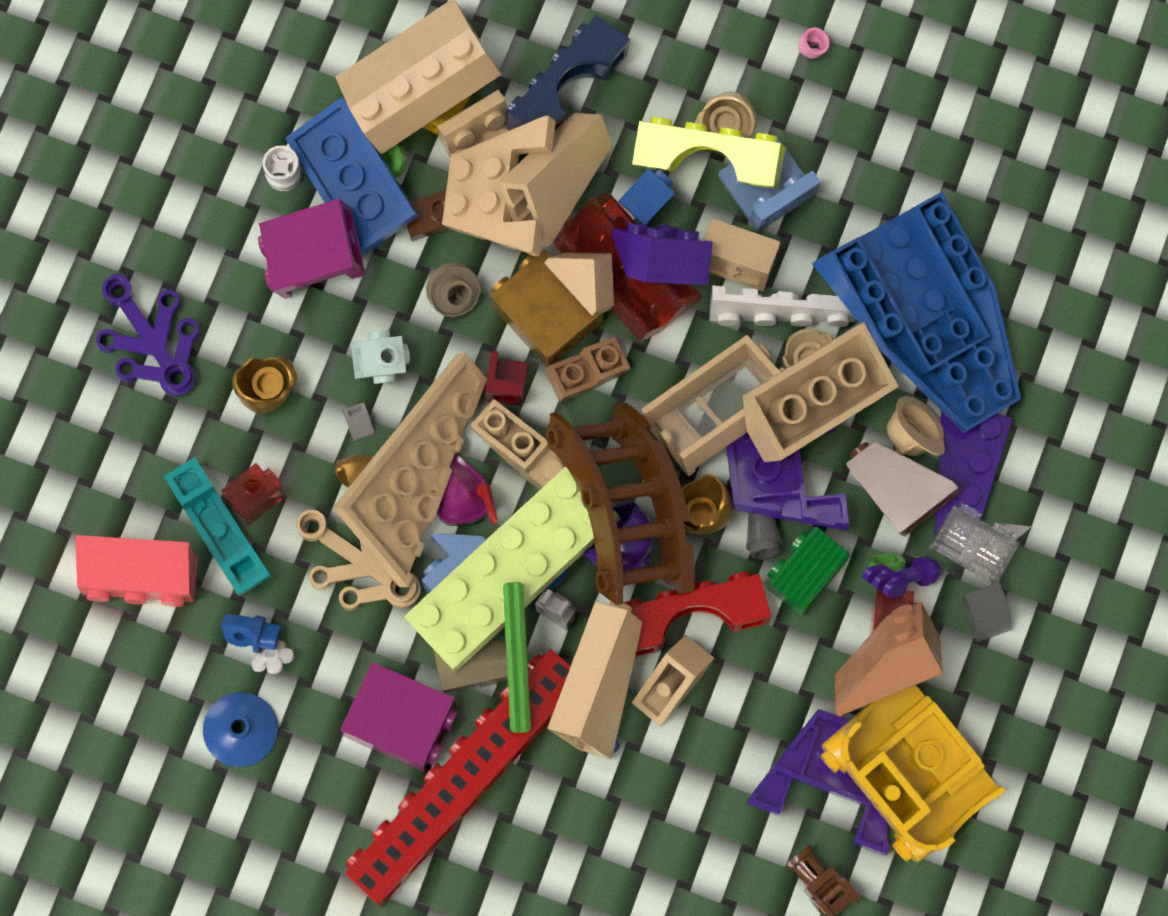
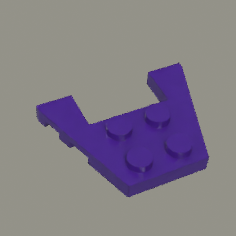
M835 427L826 433L835 432ZM748 432L726 446L734 510L833 529L849 530L845 493L806 497L799 449L782 460L764 462Z
M818 709L752 792L746 804L776 816L780 815L792 779L864 806V811L852 844L885 856L889 850V840H887L888 823L847 772L843 773L841 770H838L834 773L820 756L824 753L821 745L849 720Z

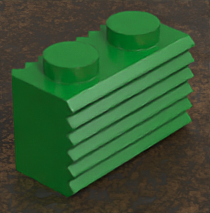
M814 527L809 534L803 530L790 546L795 552L786 562L780 558L767 574L771 579L767 589L800 616L806 613L850 557V553L838 545L836 541H833L831 537L827 536L818 527Z

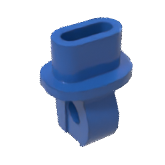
M225 614L221 624L225 640L228 643L238 647L253 646L254 653H259L261 648L276 650L282 628L278 624L266 623V617L259 615L251 618Z

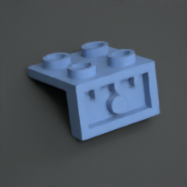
M777 138V143L782 144L779 138ZM787 149L784 155L779 190L742 184L737 180L732 163L718 173V178L757 233L816 195L821 184L813 170L804 175Z

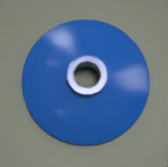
M245 692L232 693L220 698L211 706L203 723V738L207 749L214 758L231 767H248L260 762L271 752L278 736L277 718L272 708L262 698ZM237 721H242L246 724V728L241 734H235L232 731V726Z

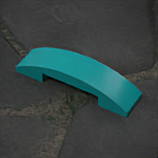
M195 457L163 476L239 597L271 577Z

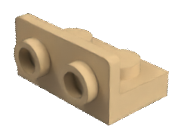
M499 90L437 126L443 147L450 158L451 155L508 132V114L506 113L508 106L506 99Z

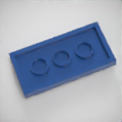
M344 97L335 101L285 137L324 203L340 199L352 207L362 256L419 217V214L383 156L362 132Z

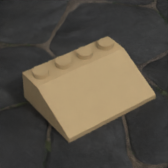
M450 0L335 78L362 132L378 152L383 154L499 77L501 73L457 2Z

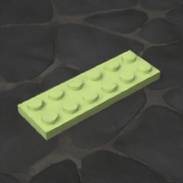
M565 466L404 616L455 673L505 627L503 585L505 583L521 582L523 584L524 606L526 607L595 543L587 509L583 506L581 493L567 467ZM614 511L616 522H618L620 517Z

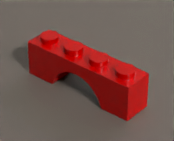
M748 571L740 572L729 576L728 582L714 585L712 580L697 583L694 585V592L678 594L677 590H668L657 594V600L642 603L641 599H633L623 602L632 608L631 613L643 622L635 658L661 651L663 639L668 628L677 619L690 613L700 612L714 615L725 622L733 633L769 624L771 613L760 574L750 576Z

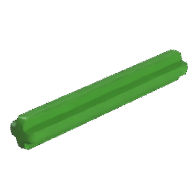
M508 582L503 585L510 730L513 733H523L531 729L524 587L521 582Z

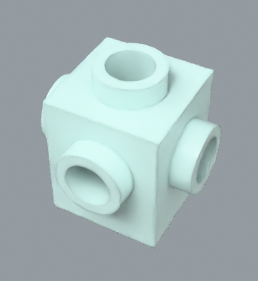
M390 330L368 333L369 340L351 342L355 379L373 377L374 384L396 381L395 374L406 373L405 365H409L410 356L407 344H403L402 336L390 337Z

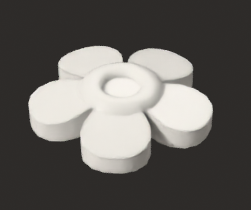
M279 640L276 650L261 648L259 653L253 652L255 658L252 660L251 665L256 672L267 668L268 673L276 674L282 671V663H290L294 659V654L291 649L286 648L284 641Z

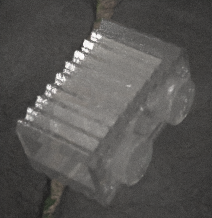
M962 504L958 508L954 505L949 509L929 548L980 576L982 579L987 580L989 583H997L1020 544L1012 539L1015 533L998 523H994L993 527L980 520L982 514L970 506Z

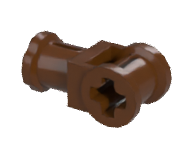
M810 844L788 862L785 867L788 871L793 870L807 886L804 892L822 916H837L852 902L857 904L861 898L853 886L841 874H838L832 866L828 870L814 855V848ZM838 894L842 895L833 904H829Z

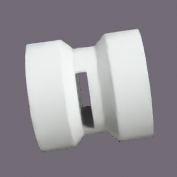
M283 145L270 148L262 160L269 185L278 191H289L295 188L302 177L296 153L290 147Z

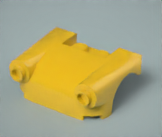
M916 685L866 705L821 745L824 753L820 756L824 763L834 773L838 770H841L843 773L847 772L895 831L893 836L896 841L892 846L906 862L912 859L918 863L933 851H940L956 841L953 838L956 831L973 814L1006 791L1003 786H998L983 769L985 766L979 756L938 705L929 696H924Z

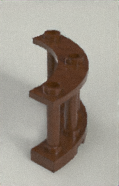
M628 403L614 404V417L611 422L572 427L557 412L550 413V424L546 432L548 448L560 458L571 473L581 493L583 506L587 509L597 557V591L615 605L623 604V586L662 579L681 594L694 592L693 543L686 544L683 522L690 520L684 494L673 463L662 441H654L648 432L651 427L649 422ZM612 437L621 447L589 451L584 440ZM633 460L644 479V482L606 487L598 465ZM645 496L651 498L657 522L617 528L611 502ZM660 537L662 550L661 564L623 570L620 543Z

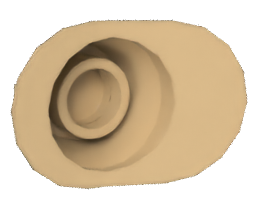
M910 396L899 398L896 410L887 424V434L895 445V451L901 455L907 454L914 457L926 452L937 456L943 455L945 450L944 433L939 418L922 401Z

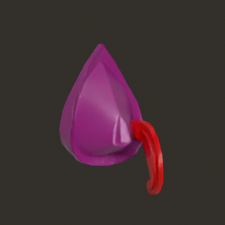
M454 454L449 467L452 469V473L436 513L439 520L447 526L470 525L489 515L493 526L497 525L496 521L498 519L493 506V495L490 485L467 462Z

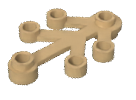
M306 510L299 515L296 527L299 535L304 540L309 542L318 540L352 563L330 568L324 566L314 567L309 573V581L315 589L324 590L331 583L364 577H372L382 584L357 590L355 587H345L339 594V602L347 611H354L364 603L387 600L395 607L406 608L418 600L421 586L418 578L413 573H410L413 576L409 584V592L404 596L396 594L395 590L398 585L361 541L362 552L328 529L325 517L317 510ZM310 522L318 523V531L308 533L306 531L307 524ZM318 572L327 574V580L322 584L315 583L314 576ZM346 594H356L357 601L351 605L346 604L343 601Z

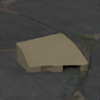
M492 638L456 673L433 649L443 693L478 685L481 688L508 682L506 641Z

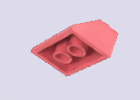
M76 535L77 588L83 595H87L88 600L108 602L110 597H123L126 603L146 604L147 599L161 600L162 605L171 607H182L184 602H194L198 557L189 542Z

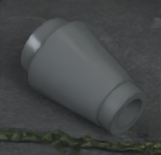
M748 513L746 549L750 551L751 557L763 560L778 556L783 542L775 518Z

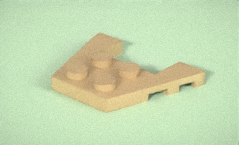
M543 116L451 155L442 225L451 230L482 240H489L513 250L517 249L532 256H540L543 224L537 220L511 222V215L499 181L518 164L520 154L552 152L556 121L550 116Z

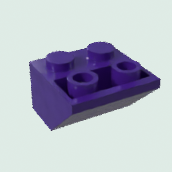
M628 223L627 229L613 228L612 237L627 277L653 283L708 285L713 241L699 238L700 232L683 230L680 227L670 225H658V228H649V225Z

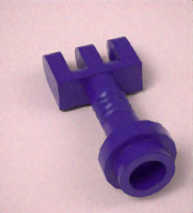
M925 556L915 559L910 568L894 572L884 564L868 567L863 572L862 578L869 584L872 583L873 587L877 590L883 591V594L887 597L895 598L905 595L908 583L916 582L922 587L934 584L940 576V567L934 559Z

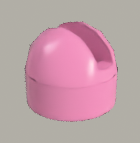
M819 28L808 29L799 39V51L804 57L809 59L820 57L829 48L827 34ZM819 45V49L809 47Z

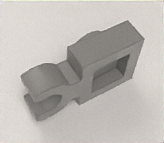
M549 589L546 592L543 591L535 603L538 613L566 631L575 619V611L570 609L573 604L560 594H553Z

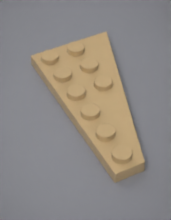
M466 352L456 354L333 507L336 513L399 587H409L413 576L410 574V570L415 557H420L425 544L421 541L429 522L434 521L452 473V469L449 468L454 454L460 452L464 439L461 438L467 420L473 418L487 378Z

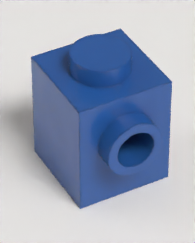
M648 168L618 202L641 224L646 225L675 194L670 189L674 183L660 169L653 173Z

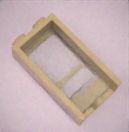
M748 335L640 409L642 416L651 425L649 431L658 441H662L666 451L687 476L696 472L695 468L747 432L742 395L785 370L783 367L777 369L771 362L773 359L767 348L762 343L756 345Z

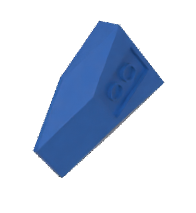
M943 192L925 200L903 214L855 238L812 263L859 324L865 323L878 348L962 432L968 431L1021 399L996 288Z

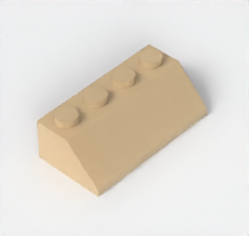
M865 323L858 324L742 395L746 430L764 462L779 461L786 458L899 387Z

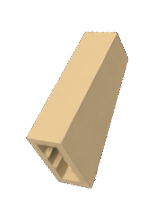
M573 113L554 131L552 152L529 153L499 181L513 221L537 220L543 224L541 246H550L612 147L602 115Z
M595 602L547 729L580 751L611 760L643 622L631 613L632 608L624 603L615 605L613 602H610V605Z

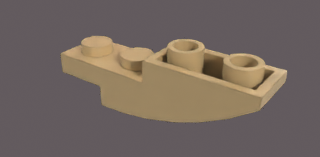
M495 399L470 425V428L488 446L538 490L542 489L565 467L560 458L548 448L547 440Z

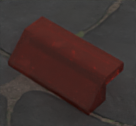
M607 192L589 199L573 219L564 223L553 243L562 254H612L614 306L611 310L641 342L659 334L694 306L702 297L691 284L644 282L626 276L612 237L613 228L627 229L628 223L636 222L615 198Z

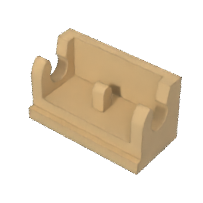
M712 218L704 237L705 240L713 241L709 273L764 292L780 242Z

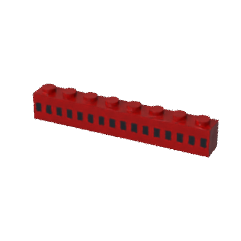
M551 648L545 655L539 652L528 663L530 731L513 733L510 730L507 686L500 694L503 701L494 711L491 708H487L474 723L478 728L469 738L463 735L455 742L449 750V753L452 755L443 766L437 763L424 777L423 780L427 784L417 795L413 791L410 792L398 805L397 808L401 812L391 823L386 819L373 832L374 842L365 851L359 848L346 862L345 865L349 867L345 872L346 877L380 908L550 723L571 667Z

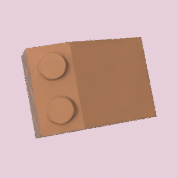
M922 602L912 606L908 604L900 606L890 615L886 616L835 674V712L837 716L943 674L941 639Z

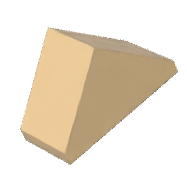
M563 253L550 257L545 261L546 266L592 316L608 311L614 306L612 254Z

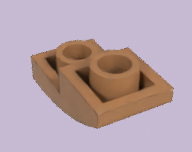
M612 337L583 348L578 355L547 366L545 373L561 403L628 372L630 366L616 337Z

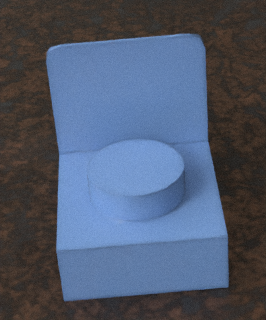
M431 533L432 543L441 551L446 559L442 561L438 558L424 570L423 588L430 593L486 539L483 536Z

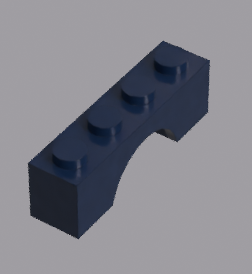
M598 15L588 25L585 22L582 23L575 31L571 44L566 49L564 47L559 48L550 62L551 66L546 72L539 71L529 84V91L523 97L517 96L510 103L506 111L508 114L507 130L510 131L543 116H550L556 121V130L564 122L565 112L557 97L561 88L568 82L582 77L606 80L627 57L630 38Z

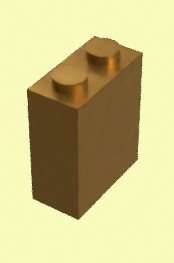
M544 249L540 256L529 255L518 267L520 270L510 279L507 276L500 279L491 289L490 302L491 307L547 367L556 363L602 324L603 312L592 316L546 266L545 261L552 256Z

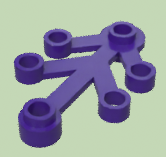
M119 274L109 276L102 285L103 295L109 304L121 308L140 338L119 335L111 329H103L96 336L97 346L104 353H113L116 350L153 356L160 365V367L139 365L131 358H122L115 366L119 379L124 382H132L135 379L158 382L163 391L171 396H182L190 392L194 387L196 376L188 362L193 342L200 336V328L197 322L191 318H185L178 323L177 332L180 338L174 359L166 349L173 313L177 312L181 305L178 294L168 289L158 295L157 303L159 310L153 330L132 299L133 288L130 281L125 276ZM117 288L125 289V294L120 298L113 297V292ZM167 297L175 298V303L170 307L163 305V300ZM185 326H194L195 331L193 334L188 336L182 334ZM111 336L114 338V342L110 346H103L101 342L104 337ZM132 365L133 372L129 375L121 374L122 367ZM175 374H182L184 376V380L180 384H173L171 382Z

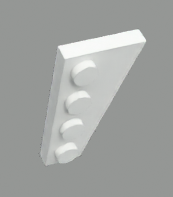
M712 286L710 321H718V324L722 326H735L740 321H754V324L757 326H772L776 322H791L793 326L805 327L812 325L813 322H827V325L832 327H843L849 325V322H855V317L838 296L811 294L806 297V300H799V296L793 294V292L779 291L770 297H762V295L758 294V289L742 288L741 293L725 294L724 286Z

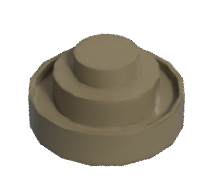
M455 262L444 264L437 268L429 277L426 286L427 299L431 306L440 314L449 317L461 316L472 310L478 302L481 292L480 281L476 274L466 265Z

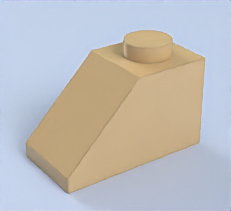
M685 635L665 654L632 701V704L661 726L698 683L715 658Z

